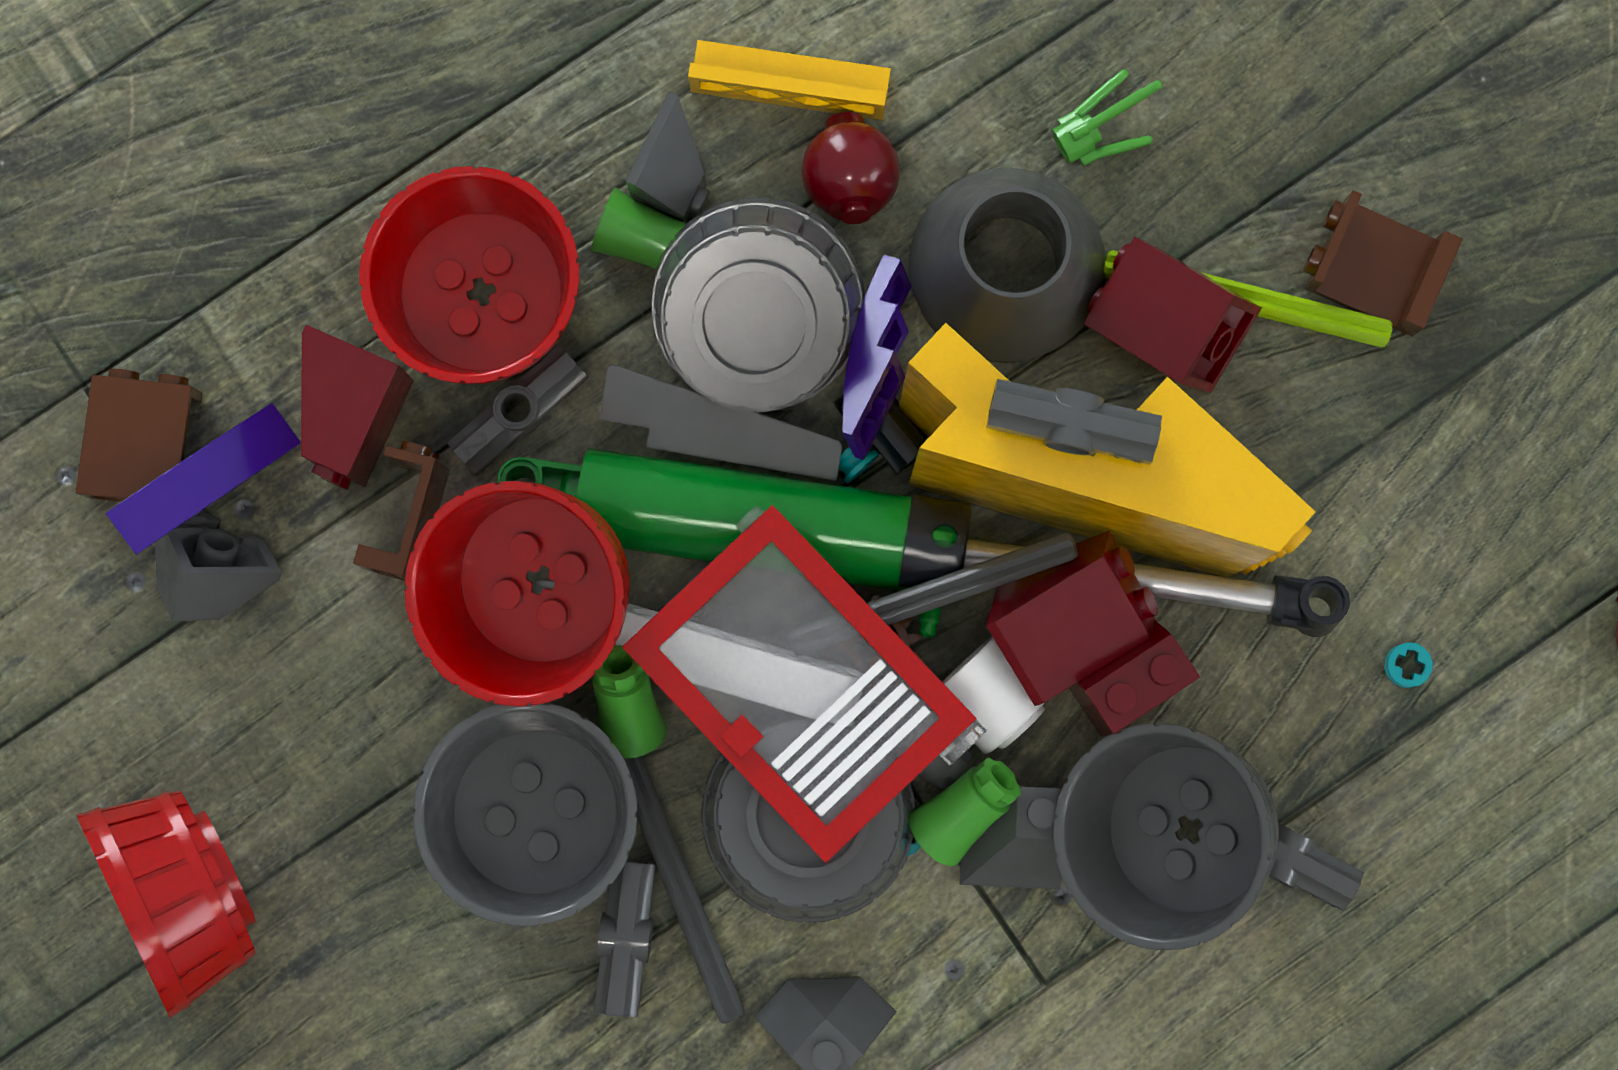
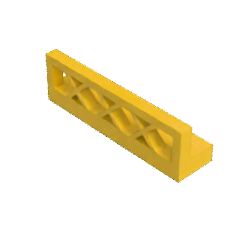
M697 40L694 63L690 62L688 80L692 93L835 114L855 112L862 115L863 118L883 120L891 68Z

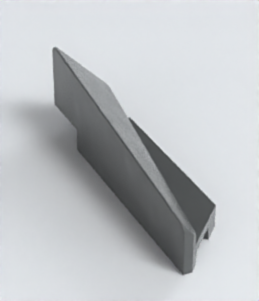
M609 365L607 368L600 420L649 428L647 448L835 481L837 479L842 443L839 440L756 412L739 411L724 407L710 401L697 392L617 365Z

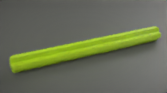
M1111 250L1106 255L1103 268L1105 278L1110 279L1113 274V262L1119 251ZM1203 273L1262 307L1258 317L1377 347H1385L1390 340L1393 324L1388 319Z

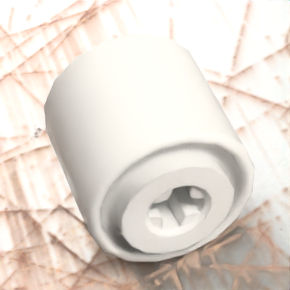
M993 636L980 645L942 681L977 718L963 732L984 754L992 752L997 747L1001 750L1007 747L1045 711L1044 703L1034 706Z

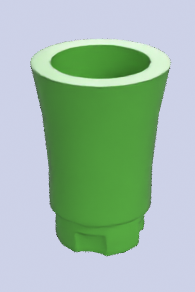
M614 187L597 227L590 252L619 257L657 270L665 249L671 240L674 241L676 239L675 235L686 223L665 215Z
M616 645L599 670L595 671L592 678L597 703L598 727L611 739L610 741L615 744L623 758H637L652 752L663 742L667 726L657 706L649 676L621 645Z
M988 757L977 767H971L957 781L938 795L911 810L908 821L910 830L918 844L930 857L943 865L956 866L984 832L1009 810L1010 804L1021 795V788L1016 781L1015 774L1008 766L1001 761H995Z

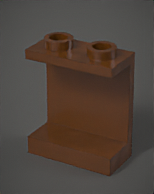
M1353 190L1343 203L1335 200L1327 214L1323 228L1330 230L1324 246L1315 245L1308 257L1303 272L1310 274V277L1304 289L1353 311L1388 319L1393 324L1392 328L1413 337L1424 329L1463 238L1447 231L1441 233L1436 239L1358 205L1362 194Z
M109 369L108 376L92 375L76 494L89 499L122 502L184 460L191 402L201 403L203 393L188 385V378L177 375L159 374L158 382L139 380L140 373L124 369Z
M408 441L402 442L401 449L386 445L384 456L397 466L421 473L399 553L395 554L358 544L353 564L370 572L405 581L410 553L415 549L413 545L427 521L435 517L433 514L440 507L450 472L448 468L438 461L440 455L432 453L431 448Z

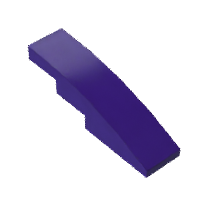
M887 255L882 256L865 294L851 339L843 387L842 432L854 457L864 460L905 379V374L897 354L909 331L900 309L912 286L901 259Z
M271 403L107 511L105 515L133 553L138 555L172 530L180 527L214 502L222 499L301 444V441L274 404Z

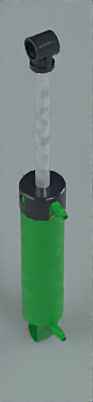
M588 448L582 466L528 457H515L508 460L498 473V483L528 478L535 483L558 489L587 503L611 526L622 548L625 550L704 562H712L773 505L847 583L895 590L897 592L1023 548L1022 546L969 539L971 506L966 502L913 494L912 497L599 449ZM772 542L744 567L805 577ZM1134 564V574L1141 587H1148L1154 597L1267 614L1268 625L1295 628L1302 634L1310 637H1323L1331 633L1348 613L1350 606L1349 593L1345 586L1337 579L1329 576H1317L1307 580L1275 575L1272 583L1266 584ZM1319 598L1324 600L1330 608V615L1320 616L1313 612L1309 606V599ZM941 607L920 614L919 621L921 624L919 633L922 637L932 638L935 636L936 627L940 620Z

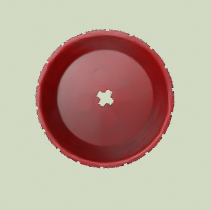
M464 166L440 170L441 173L436 174L434 172L421 177L406 186L407 189L405 191L401 190L379 213L381 215L379 219L376 218L371 226L363 246L365 252L361 254L359 267V284L362 287L360 293L363 307L369 322L373 323L374 326L372 328L380 341L391 353H396V357L412 369L445 382L465 385L486 384L504 380L521 373L545 356L560 339L571 320L579 287V263L577 261L578 254L575 241L569 227L566 228V221L558 208L547 196L544 198L543 193L529 182L517 176L511 177L510 173L478 166V169H474L473 166ZM482 278L486 285L494 284L496 288V293L489 295L490 304L486 306H481L477 299L469 300L467 292L474 289L473 281Z
M525 481L494 482L463 492L464 495H457L446 502L433 514L435 517L429 519L422 528L413 545L415 549L410 553L404 584L407 585V589L404 592L405 607L409 623L413 625L411 629L426 658L429 657L431 659L430 663L445 679L454 686L457 684L460 686V690L475 698L487 702L492 700L495 701L494 704L505 706H528L529 703H532L533 706L564 697L566 692L569 694L581 687L595 674L596 670H599L612 652L621 634L630 592L629 568L621 543L611 526L597 511L587 503L558 489ZM541 566H545L550 569L548 578L555 581L552 590L544 588L541 594H536L532 591L534 583L527 579L529 571L538 572Z
M181 790L170 793L166 791L157 796L101 809L97 807L88 812L76 814L170 1019L180 1011L191 1007V1003L235 969L247 964V960L256 954L246 929L247 926L256 923V920L234 868L206 812L202 811L194 815Z

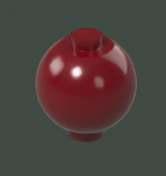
M841 112L830 116L826 120V129L817 134L807 147L802 161V182L809 199L821 212L832 218L842 220L847 224H861L885 208L893 198L899 183L900 164L895 148L881 131L865 124L863 116L858 113Z

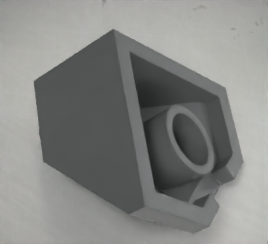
M201 511L183 525L175 528L155 542L157 590L171 620L188 622L220 620L278 582L282 572L266 541L250 533H247L241 539L219 528L221 519Z
M860 976L822 979L801 978L788 979L754 1017L804 1070H850L897 1011Z

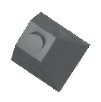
M669 91L626 179V184L630 196L635 200L687 224L692 215L696 217L702 214L710 191L705 189V173L677 94Z
M1020 786L1021 795L1010 804L1009 810L984 832L960 861L959 884L1060 889L1062 876L1056 860L1058 854L1055 853L1053 827L1054 819L1057 817L1055 814L1056 805L1062 788Z

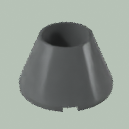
M989 169L973 173L953 183L941 192L926 209L917 225L911 243L909 256L910 283L923 317L935 332L947 323L987 361L999 363L1024 362L1027 359L1039 357L1057 350L1070 341L1084 327L1085 324L1083 323L1089 315L1087 312L1088 304L1095 292L1104 285V245L1100 231L1088 209L1075 194L1061 183L1048 176L1025 169ZM1000 218L1022 220L1033 225L1047 238L1055 256V275L1044 285L1027 292L1011 293L995 289L983 282L972 270L965 254V240L977 227L988 221Z

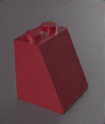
M1134 236L1131 243L1124 245L1116 255L1113 262L1114 272L1106 286L1098 289L1092 296L1087 308L1089 315L1083 324L1180 384L1211 393L1262 307L1151 243Z
M305 325L302 332L301 456L314 464L311 473L320 476L321 479L346 490L349 489L351 482L366 487L414 380L399 365Z
M1110 531L1076 543L1078 556L1074 560L998 586L986 626L1034 706L1045 703L1151 638L1154 618L1158 614L1155 597L1148 587H1141L1134 574L1135 568L1130 553L1124 546L1118 547Z
M1154 619L1152 634L1149 640L1069 687L1099 735L1107 736L1117 733L1199 679L1200 676L1173 635Z

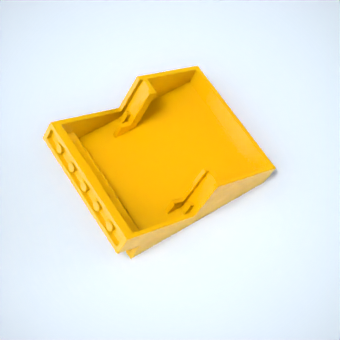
M947 323L908 362L899 409L929 437L919 447L908 484L910 486L1088 538L1110 531L1119 547L1124 546L1129 550L1227 578L1239 572L1246 576L1251 570L1254 572L1259 566L1262 568L1268 562L1272 563L1277 557L1280 559L1286 553L1291 554L1312 531L1305 523L1316 511L1169 377L1137 409L1138 411L1162 416L1158 445L1153 461L1149 465L1122 458L1118 459L1096 453L1093 457L1091 455L1065 453L1048 448L1043 444L1044 441L986 428L997 379L1005 381L1008 379Z

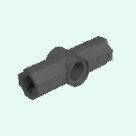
M558 345L514 385L500 390L494 402L447 444L464 464L478 476L522 436L534 432L541 424V420L588 379V376L571 356ZM516 399L529 401L531 409L525 420L514 423L506 419L505 412L510 402Z
M997 379L986 428L1044 441L1043 444L1048 448L1065 453L1092 455L1095 452L1118 459L1122 458L1150 465L1158 445L1162 416L1104 403V398L1082 390L1057 388L1054 392L1027 384Z
M1278 823V850L1269 877L1293 889L1297 886L1330 906L1345 911L1361 885L1364 872L1315 847L1317 843Z
M626 860L620 874L612 885H609L607 909L601 916L597 943V958H600L594 1006V1012L619 1017L638 1016L643 986L644 963H648L652 941L653 918H650L656 864Z

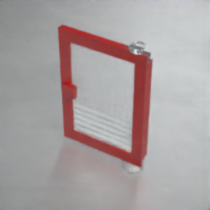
M757 505L736 525V528L742 534L631 637L622 648L813 851L827 863L938 755L951 766L987 729L773 505L765 512Z

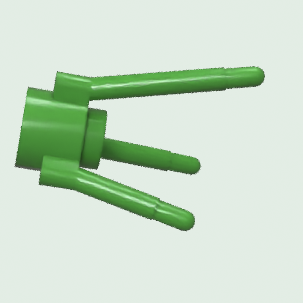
M1122 69L1076 109L1059 118V125L1051 129V133L1065 160L1070 164L1079 159L1084 167L1097 159L1150 145L1153 139L1151 136L1146 135L1098 148L1095 147V144L1102 141L1098 127L1161 89V81H1153L1093 118L1090 115L1084 116L1128 77V71Z

